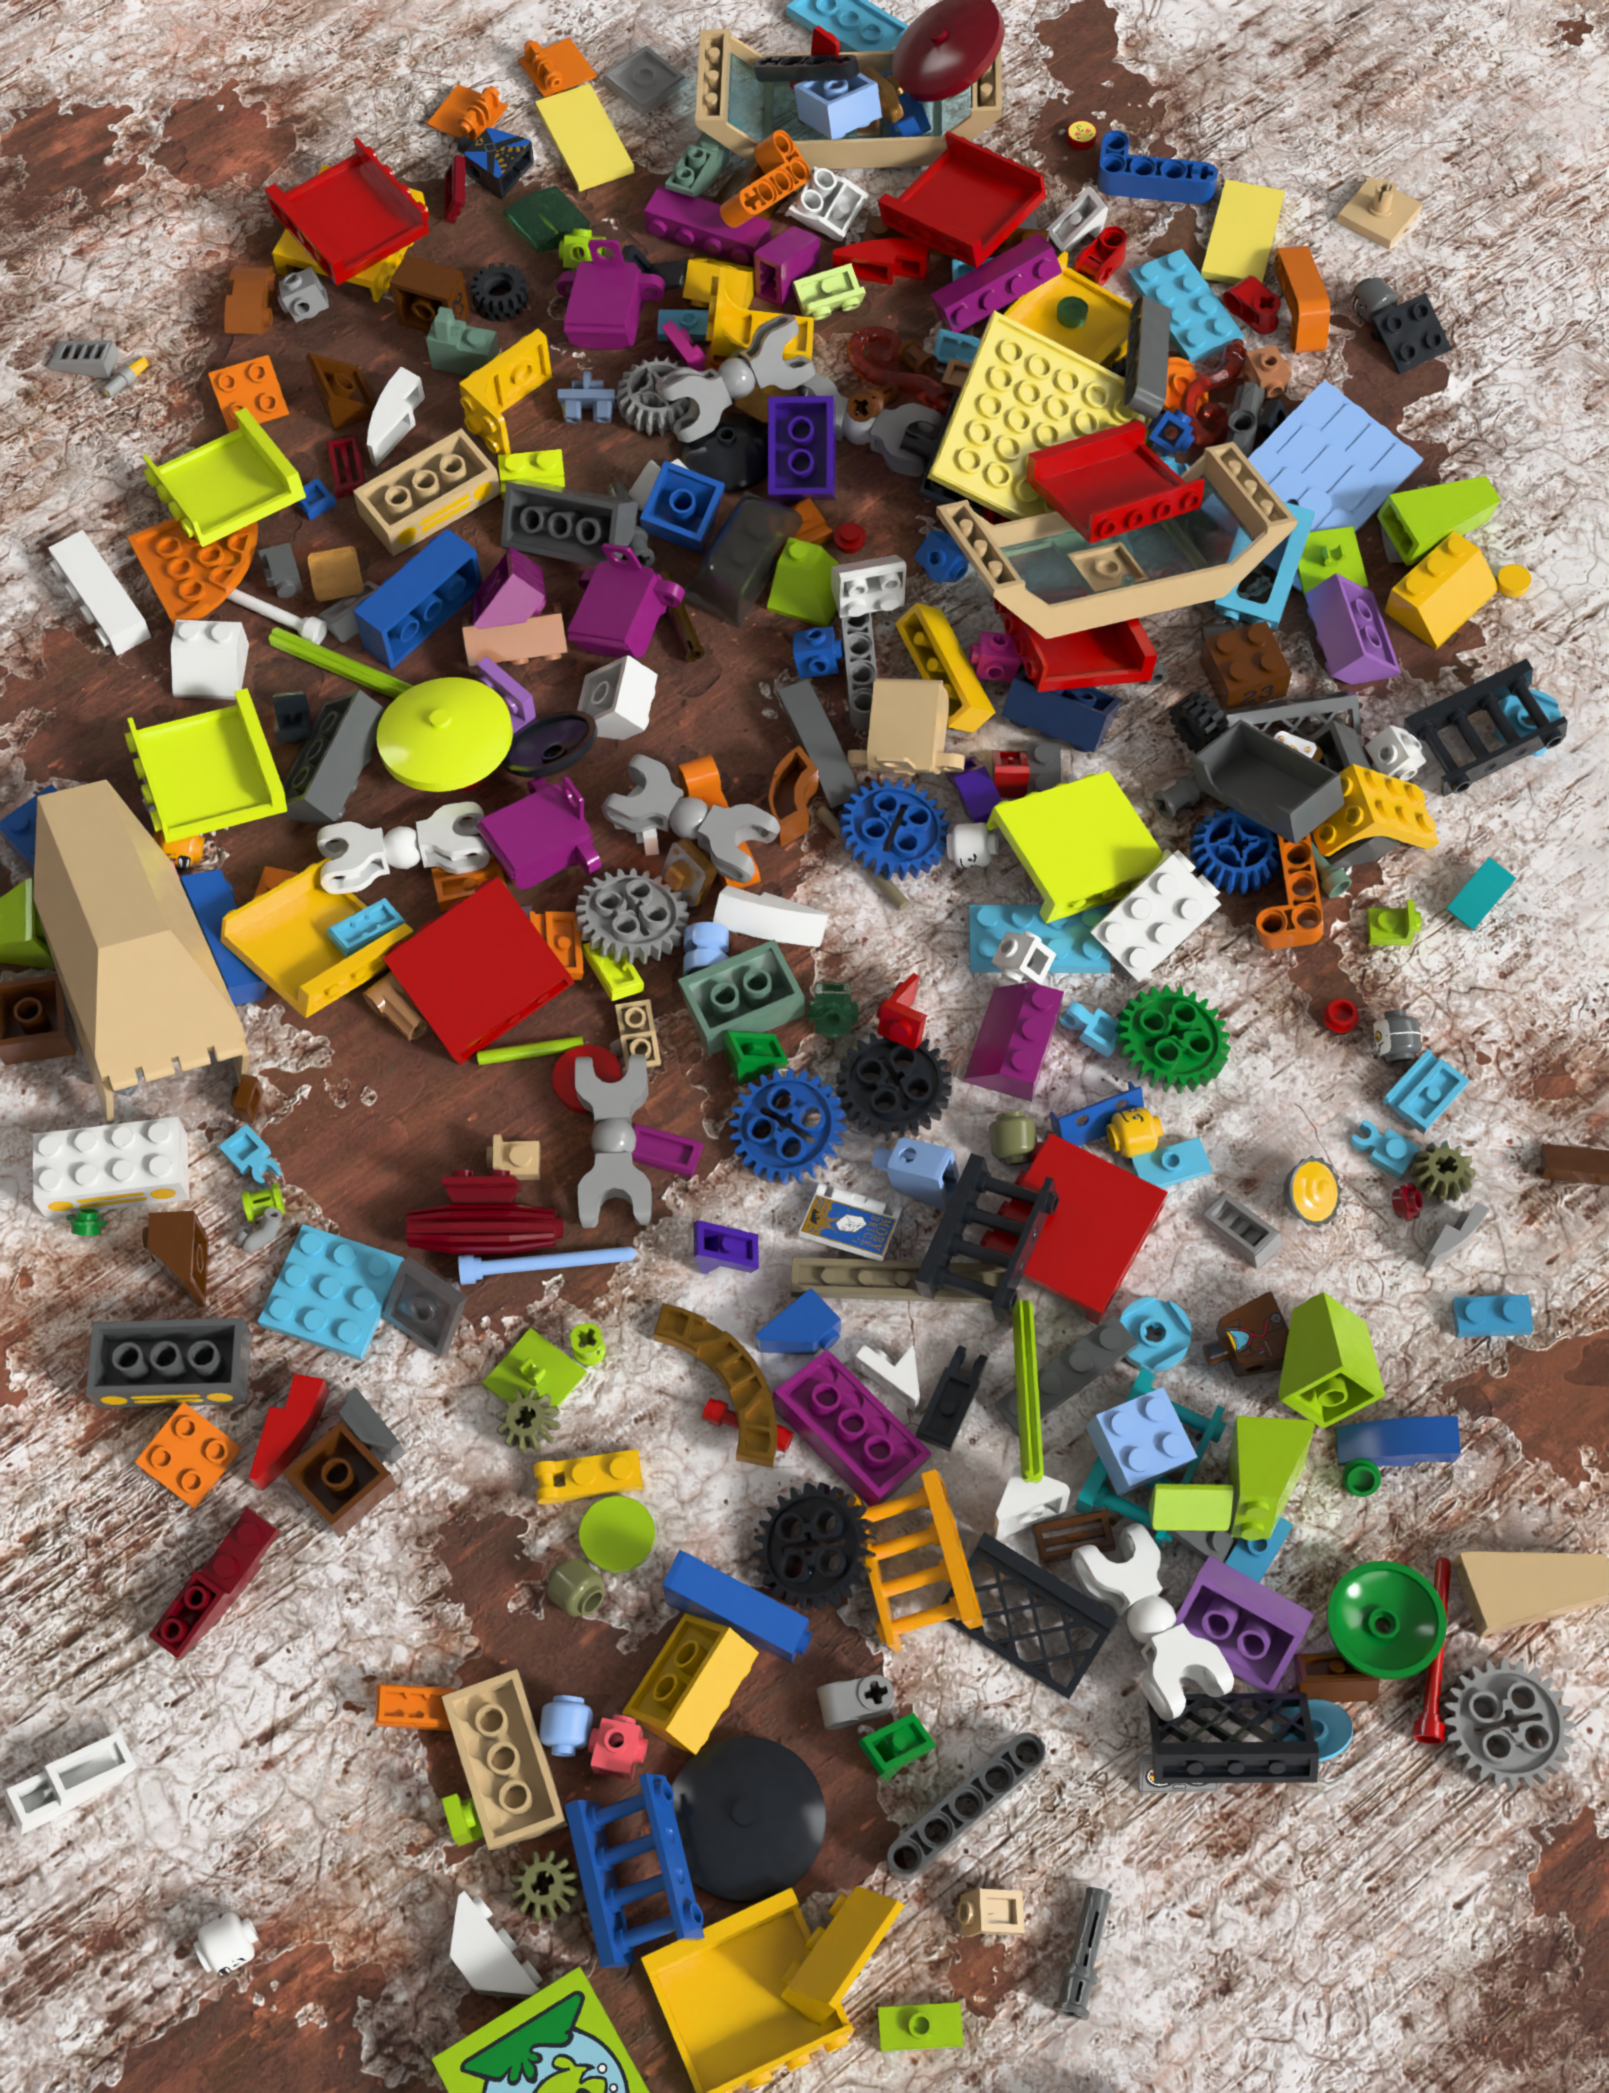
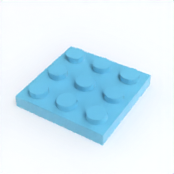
M303 1224L258 1319L260 1327L362 1361L385 1311L400 1263L404 1261V1258Z

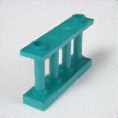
M1141 1368L1125 1403L1157 1390L1152 1387L1155 1374ZM1171 1401L1180 1422L1204 1433L1195 1452L1197 1458L1188 1465L1189 1467L1180 1483L1190 1484L1210 1441L1218 1444L1227 1424L1221 1421L1225 1408L1218 1405L1210 1420ZM1098 1456L1077 1498L1074 1510L1086 1514L1091 1512L1093 1506L1101 1508L1103 1505L1153 1530L1148 1510L1109 1492L1110 1487L1104 1485L1108 1474ZM1162 1477L1145 1484V1486L1154 1489L1155 1484L1176 1483ZM1153 1530L1157 1532L1154 1542L1158 1548H1160L1163 1540L1171 1543L1173 1536L1164 1530Z

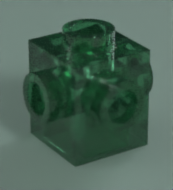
M816 982L815 1001H808V1022H815V1034H822L826 1038H840L844 1034H851V1022H858V1001H851V983Z

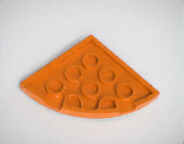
M174 517L127 537L134 554L173 627H175L176 620L198 621L217 608L235 590L248 571L254 557L258 538V522L256 521L204 547H201L194 536L188 538L180 520L176 521Z

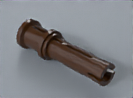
M887 382L876 389L866 388L860 393L854 394L847 403L849 416L854 421L866 422L872 417L879 415L886 405L899 399L901 394L899 386L894 382Z

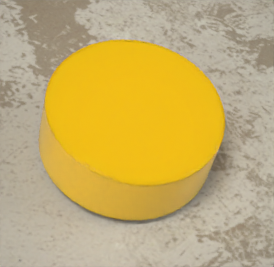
M1517 564L1504 566L1499 571L1496 579L1499 586L1498 590L1501 594L1511 598L1523 596L1528 591L1531 583L1529 571Z

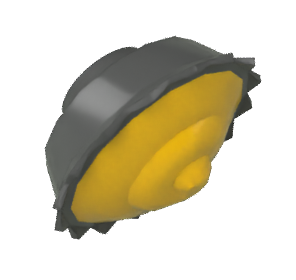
M1311 1155L1307 1159H1301L1299 1164L1287 1174L1283 1191L1285 1203L1290 1212L1298 1219L1303 1220L1308 1226L1314 1225L1319 1228L1321 1224H1329L1330 1218L1337 1215V1207L1341 1204L1339 1195L1342 1188L1338 1184L1339 1176L1333 1172L1332 1164L1325 1163L1323 1157L1315 1158Z

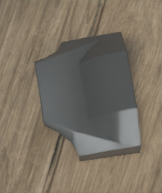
M354 1387L346 1393V1400L343 1407L339 1410V1414L347 1423V1427L379 1461L394 1463L405 1455L400 1442L359 1390Z

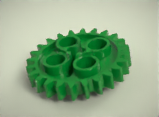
M1164 985L1159 994L1157 989L1152 986L1147 995L1140 991L1135 1000L1130 999L1118 1018L1119 1023L1115 1028V1032L1119 1036L1115 1041V1045L1123 1046L1119 1057L1130 1058L1131 1060L1126 1068L1128 1070L1138 1068L1140 1071L1137 1079L1140 1080L1148 1076L1150 1078L1149 1087L1151 1088L1157 1082L1162 1083L1163 1092H1167L1171 1085L1175 1086L1178 1094L1182 1093L1186 1085L1192 1092H1195L1199 1084L1207 1087L1212 1078L1216 1079L1228 1061L1226 1056L1231 1046L1226 1043L1230 1038V1033L1222 1031L1226 1021L1215 1020L1219 1012L1218 1009L1208 1011L1205 1008L1209 1001L1207 998L1201 1002L1195 1001V991L1191 992L1187 997L1183 995V988L1181 986L1178 987L1176 993H1171L1169 986ZM1160 1056L1167 1058L1169 1061L1162 1059Z

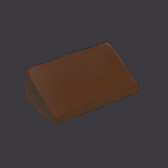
M1542 1143L1541 1179L1609 1186V1150Z
M1339 1653L1294 1654L1297 1693H1307L1308 1700L1318 1699L1329 1702L1377 1700L1380 1679L1356 1670Z

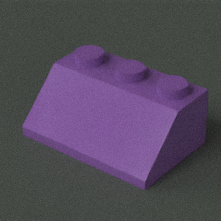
M1335 573L1305 594L1309 606L1307 613L1315 624L1318 633L1316 640L1324 651L1327 660L1325 667L1333 678L1353 685L1397 677L1401 674L1373 592Z
M1209 1555L1176 1616V1626L1183 1623L1193 1636L1206 1639L1215 1644L1221 1651L1233 1674L1266 1693H1273L1314 1617V1613Z

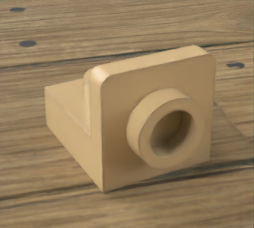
M494 1134L493 1146L487 1147V1167L493 1168V1170H509L510 1175L516 1176L518 1180H540V1142H503L501 1134Z
M979 1888L962 1894L958 1906V1920L961 1924L962 1936L973 1937L979 1934L1018 1936L1024 1934L1022 1891Z

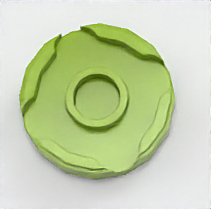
M621 1495L605 1497L593 1504L583 1516L579 1528L580 1546L587 1560L595 1567L597 1566L599 1569L613 1574L630 1572L641 1566L649 1557L656 1540L654 1520L647 1508L637 1500Z

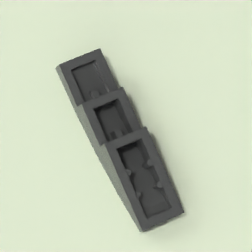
M806 679L777 690V695L797 745H800L818 768L819 787L828 809L833 810L843 806L845 803L848 804L850 795H857L859 788L837 736L809 680Z

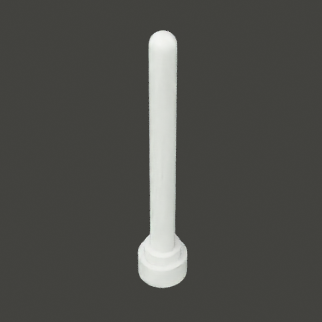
M237 589L226 598L297 630L302 638L318 645L327 634V623L314 616L302 619Z

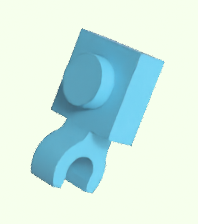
M1073 1001L1059 1021L1068 1029L1083 1031L1078 1039L1106 1058H1109L1117 1046L1115 1041L1119 1034L1115 1032V1028L1119 1021L1099 1008L1094 1014H1091L1081 1004Z

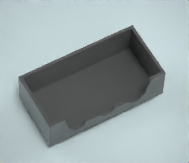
M1242 720L1236 722L1191 758L1198 789L1293 844H1297L1345 805L1339 773Z

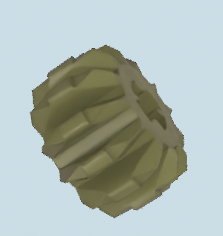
M1447 1140L1442 1142L1440 1148L1431 1142L1427 1145L1425 1151L1421 1150L1417 1153L1415 1157L1416 1164H1413L1411 1168V1175L1417 1177L1414 1182L1416 1188L1426 1189L1424 1193L1425 1199L1434 1194L1437 1195L1439 1204L1444 1203L1446 1197L1455 1202L1459 1200L1461 1193L1469 1192L1472 1186L1470 1181L1475 1177V1169L1469 1167L1472 1163V1156L1460 1155L1462 1152L1461 1145L1452 1150L1449 1148ZM1441 1170L1446 1171L1445 1174H1442V1173H1440V1172H1441Z
M531 1388L527 1398H525L521 1390H516L515 1397L517 1401L512 1403L507 1398L503 1399L502 1403L508 1411L496 1413V1418L504 1422L497 1428V1433L500 1436H507L504 1443L509 1448L518 1444V1451L525 1454L530 1443L536 1452H540L542 1450L540 1441L543 1438L547 1443L552 1444L554 1442V1438L549 1433V1430L556 1431L560 1429L561 1424L553 1419L560 1414L557 1406H550L552 1398L548 1394L539 1398L538 1391L535 1388ZM531 1414L534 1417L531 1419L532 1426L529 1428L523 1425L526 1422L525 1415Z
M550 1850L547 1853L545 1862H542L538 1851L532 1852L534 1865L531 1867L523 1860L518 1862L519 1868L525 1874L524 1876L511 1875L510 1882L521 1888L511 1892L510 1897L512 1901L523 1900L518 1908L521 1915L524 1916L533 1909L532 1919L534 1922L539 1923L543 1912L547 1911L550 1921L554 1922L557 1920L554 1908L560 1906L564 1912H570L571 1907L564 1898H577L579 1892L576 1888L567 1885L575 1883L579 1878L576 1872L570 1871L565 1873L571 1864L566 1857L555 1865V1851ZM547 1878L549 1883L554 1880V1884L549 1886V1894L542 1896L539 1890L536 1893L534 1892V1889L540 1887V1879Z

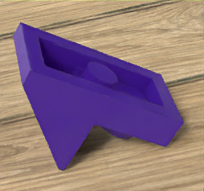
M699 1220L693 1222L694 1258L702 1274H708L720 1266L748 1273L759 1269L758 1234Z

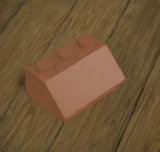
M560 602L545 604L536 617L531 615L526 623L477 629L473 626V614L463 616L462 630L469 667L476 666L477 669V663L485 656L490 658L495 664L509 661V665H521L528 663V658L541 656L542 660L545 661L555 660L562 657L561 653H567Z

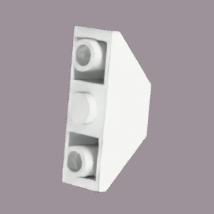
M464 1890L458 1895L450 1949V1957L479 1995L528 1999L538 1993L540 1990L536 1985L543 1979L528 1960L521 1965L511 1953L518 1946L503 1927L498 1932L493 1929L487 1921L493 1913L481 1897L477 1895L471 1900Z

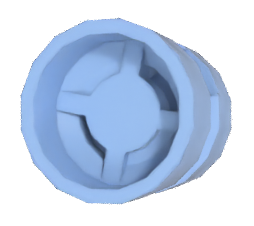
M699 922L686 927L684 930V952L686 954L683 960V977L728 959L725 953L729 952V930L725 926L713 922Z

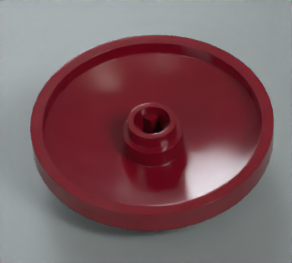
M942 0L934 4L911 23L896 46L892 60V72L896 83L908 97L920 102H936L964 91L989 69L1001 49L1005 34V24L1001 13L991 0Z

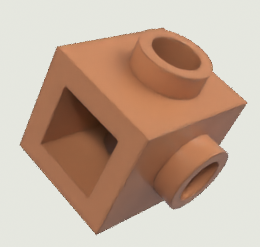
M1274 344L1246 352L1242 374L1244 383H1256L1259 387L1264 388V399H1272L1286 393L1292 371L1289 362L1282 358L1277 346Z

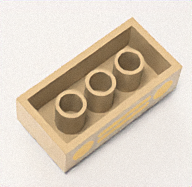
M461 428L353 490L359 515L394 557L501 494L497 469Z

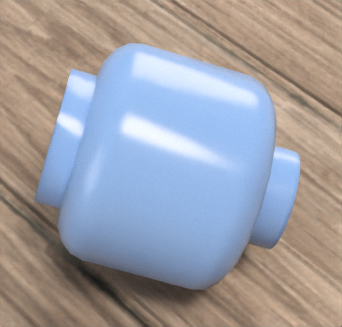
M554 1696L553 1701L545 1704L541 1711L540 1741L545 1746L552 1747V1755L574 1757L576 1749H583L589 1744L592 1732L593 1711L584 1704V1699L581 1697Z

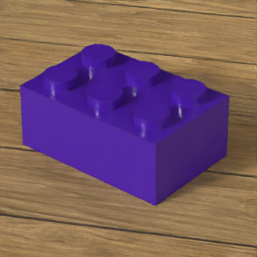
M833 396L768 397V495L771 501L836 500V403Z

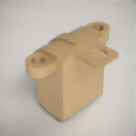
M876 678L873 684L867 750H848L847 761L849 766L868 769L871 772H893L896 775L912 776L916 773L940 774L941 772H963L965 756L955 753H944L949 698L947 690L943 687V680Z

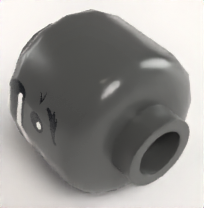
M1379 277L1363 279L1352 292L1353 309L1369 325L1375 324L1372 317L1396 307L1398 304V294Z

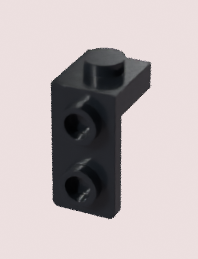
M634 245L624 246L622 250L624 262L637 264L642 274H655L663 278L666 284L665 290L682 288L686 279L687 259L651 264Z

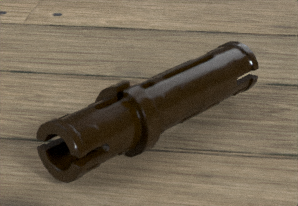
M660 571L664 580L674 582L670 571ZM683 597L680 606H667L665 613L678 639L684 659L687 662H694L695 658L691 649H694L698 659L704 656L705 651L684 607L686 602Z

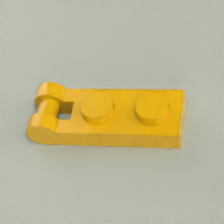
M638 1449L556 1462L541 1461L533 1465L534 1478L538 1479L539 1482L536 1498L537 1503L541 1505L644 1489ZM565 1476L566 1486L555 1487L553 1478Z

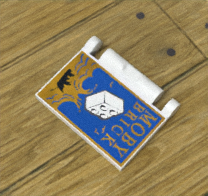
M819 1183L798 1236L883 1262L903 1208L895 1206L892 1216L886 1215L887 1203L836 1187L830 1198L824 1196L827 1185Z

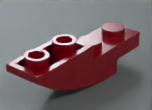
M247 1507L202 1571H195L148 1636L174 1657L181 1659L216 1624L263 1566L260 1560L278 1537L281 1530L256 1511Z

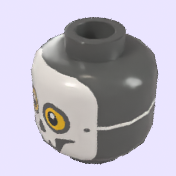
M1403 1009L1384 1012L1385 1018L1376 1021L1373 1026L1376 1053L1386 1058L1387 1063L1415 1060L1414 1055L1422 1050L1419 1020L1413 1016H1406V1010Z

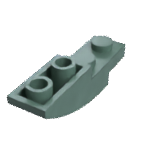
M728 119L729 124L741 131V122ZM702 132L695 145H688L666 181L665 189L691 197L699 196L716 181L728 164L730 149L705 132Z

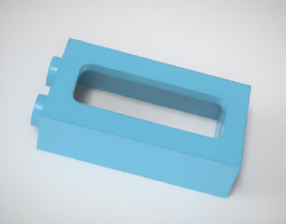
M1283 502L1298 522L1296 528L1290 534L1268 602L1260 604L1240 598L1237 595L1238 584L1225 597L1215 601L1214 612L1218 613L1221 619L1228 622L1230 620L1238 622L1239 619L1249 622L1251 625L1267 621L1270 629L1277 631L1316 511ZM1241 527L1228 563L1252 543Z

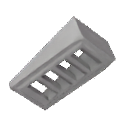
M59 341L49 366L50 369L109 380L119 358V353L113 341ZM65 352H69L67 358H66V359H62L63 356H64V353H65ZM75 354H79L77 359H73Z
M1226 1192L1201 1215L1203 1222L1256 1269H1260L1282 1246L1279 1231ZM1230 1208L1233 1212L1223 1222H1220L1218 1219ZM1242 1219L1243 1222L1232 1231L1230 1228ZM1253 1229L1255 1232L1244 1240L1243 1237Z

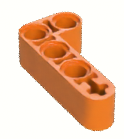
M776 130L754 147V156L765 175L721 205V217L731 228L742 226L810 180L811 173L806 161L785 131Z
M1309 247L1276 248L1274 253L1275 274L1292 316L1290 330L1292 352L1294 354L1325 351L1330 323V301Z
M710 754L677 766L679 788L683 790L684 798L689 796L700 798L709 806L710 810L714 804L722 808H729L721 791L717 766ZM745 841L737 848L752 858L755 873L747 883H740L717 873L724 888L729 885L743 889L761 881L757 865Z
M1310 833L1297 844H1293L1277 834L1288 905L1269 907L1258 914L1256 918L1257 939L1266 949L1277 950L1311 945L1319 941L1323 935V911ZM1294 857H1302L1305 859V861L1300 864H1293L1290 862V860ZM1300 888H1306L1311 891L1304 896L1294 893ZM1303 920H1312L1316 923L1309 928L1299 925ZM1269 925H1277L1281 928L1274 933L1264 930Z

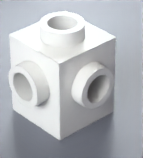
M1389 725L1364 746L1374 761L1372 764L1374 771L1403 781L1414 777L1418 772L1417 769L1426 762L1420 752L1422 750L1420 742L1413 735L1409 734L1406 729Z
M1007 931L991 962L1003 970L1001 973L1002 977L1015 984H1020L1023 980L1041 985L1056 953L1041 943L1042 939L1031 932L1023 931L1022 934Z

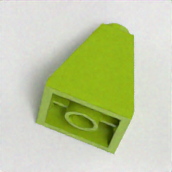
M25 879L0 898V963L56 970L33 901L34 879Z

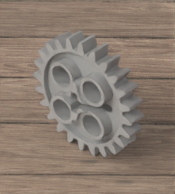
M635 868L631 869L630 875H625L621 869H618L617 877L604 872L603 881L594 877L592 887L585 885L583 895L578 896L575 919H577L576 929L582 931V941L590 940L591 950L599 947L602 948L601 957L613 953L614 962H618L624 956L627 957L630 965H632L634 957H639L643 964L647 963V956L649 955L659 961L661 951L669 955L672 954L673 945L679 947L681 937H684L689 913L686 912L687 902L681 901L682 892H673L674 884L672 882L662 885L661 875L657 876L654 880L650 879V873L647 870L642 876H637Z
M1503 1658L1499 1662L1497 1669H1495L1490 1660H1486L1483 1664V1673L1474 1665L1468 1670L1470 1679L1461 1675L1456 1680L1460 1689L1451 1688L1447 1693L1448 1697L1455 1703H1445L1442 1707V1711L1452 1717L1444 1719L1442 1723L1446 1725V1729H1450L1453 1732L1445 1738V1744H1456L1458 1747L1452 1754V1759L1464 1757L1467 1760L1462 1769L1464 1773L1475 1768L1478 1770L1476 1776L1477 1783H1480L1488 1776L1491 1777L1493 1790H1496L1502 1781H1505L1508 1791L1513 1792L1517 1789L1518 1781L1528 1791L1533 1787V1778L1542 1785L1548 1781L1546 1771L1555 1775L1561 1770L1556 1761L1565 1762L1569 1758V1754L1561 1747H1570L1574 1743V1739L1565 1735L1564 1732L1574 1728L1575 1723L1563 1720V1716L1571 1710V1706H1559L1557 1701L1563 1696L1564 1692L1556 1691L1551 1693L1549 1691L1553 1681L1551 1677L1540 1682L1537 1680L1539 1668L1535 1667L1529 1674L1524 1673L1523 1661H1519L1512 1670L1509 1668L1507 1659ZM1516 1692L1522 1694L1528 1701V1709H1521L1514 1705L1511 1694ZM1482 1702L1487 1705L1491 1713L1490 1718L1478 1716L1474 1711L1473 1703ZM1535 1714L1541 1717L1540 1721L1522 1722L1512 1731L1509 1727H1501L1479 1736L1474 1733V1729L1495 1727L1503 1719L1506 1723H1513ZM1525 1731L1536 1733L1541 1739L1542 1747H1531L1525 1740ZM1493 1740L1502 1746L1504 1750L1503 1758L1494 1757L1489 1753L1487 1741Z

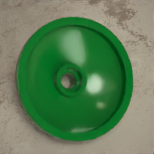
M1374 1561L1357 1566L1339 1580L1328 1601L1326 1613L1327 1627L1334 1647L1349 1665L1368 1676L1384 1680H1398L1411 1677L1428 1667L1443 1646L1447 1621L1442 1600L1435 1588L1424 1576L1403 1564L1390 1561ZM1382 1621L1386 1623L1388 1632L1382 1633L1378 1631L1375 1627V1622Z

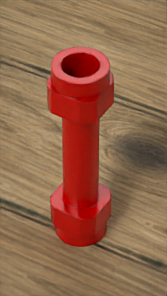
M710 1398L704 1408L702 1419L709 1421L710 1424L720 1427L723 1423L739 1430L736 1412L728 1409V1403ZM777 1424V1451L786 1453L793 1439L794 1432Z

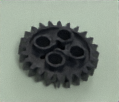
M872 1032L870 1033L869 1044L860 1039L857 1040L858 1052L848 1048L847 1059L849 1061L841 1060L840 1070L842 1072L836 1074V1083L839 1084L836 1087V1095L842 1098L840 1109H849L847 1120L850 1122L859 1118V1131L870 1126L871 1137L874 1138L881 1130L884 1131L885 1140L889 1141L892 1132H897L899 1139L905 1137V1131L908 1130L915 1137H918L920 1125L927 1130H931L932 1122L930 1118L938 1121L941 1120L942 1111L940 1109H948L949 1099L946 1097L951 1096L952 1086L949 1085L952 1073L946 1071L948 1066L947 1059L938 1060L940 1058L939 1048L928 1051L929 1039L921 1042L913 1050L886 1037L878 1039ZM881 1059L886 1060L893 1083H888V1071L880 1061ZM899 1060H907L911 1065L900 1067L895 1063ZM872 1072L879 1077L869 1080L865 1079L862 1075ZM895 1086H900V1098L908 1108L906 1111L902 1109L899 1103ZM918 1089L926 1094L922 1097H914L909 1092ZM887 1102L893 1107L888 1110H882L876 1105Z
M820 1482L816 1490L815 1485L805 1483L803 1493L800 1489L791 1487L790 1500L778 1495L777 1499L780 1508L778 1510L769 1506L766 1508L772 1517L770 1521L759 1520L760 1526L766 1529L765 1535L754 1536L756 1541L763 1543V1548L753 1552V1554L764 1559V1562L756 1569L758 1572L769 1574L763 1584L771 1588L775 1587L773 1596L780 1599L786 1597L785 1604L795 1607L799 1603L800 1609L810 1611L813 1604L815 1609L824 1611L827 1600L830 1605L838 1607L840 1606L839 1594L851 1599L853 1594L849 1586L854 1584L863 1587L864 1583L858 1575L860 1572L871 1573L872 1571L864 1562L865 1558L876 1557V1553L867 1550V1544L875 1542L877 1538L865 1532L873 1525V1521L860 1519L867 1509L861 1505L854 1506L857 1498L850 1494L844 1496V1490L834 1486L830 1490V1485ZM835 1515L836 1526L830 1533H827L826 1523ZM799 1521L800 1531L792 1539L790 1534L791 1528ZM846 1539V1543L842 1546H816L817 1540L826 1544H832ZM787 1547H813L812 1552L796 1549L784 1554V1549ZM838 1554L840 1559L839 1565L835 1571L831 1572L829 1568L830 1560L834 1555ZM799 1560H802L803 1570L798 1577H795L793 1572L794 1566Z

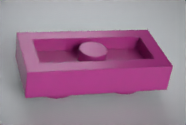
M672 320L661 327L684 364L696 371H705L703 363L707 359L697 344L693 347L691 346L694 342L686 329L682 328L679 330Z

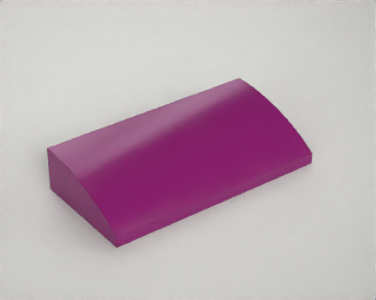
M828 1349L773 1392L772 1401L775 1411L869 1507L884 1503L932 1455Z

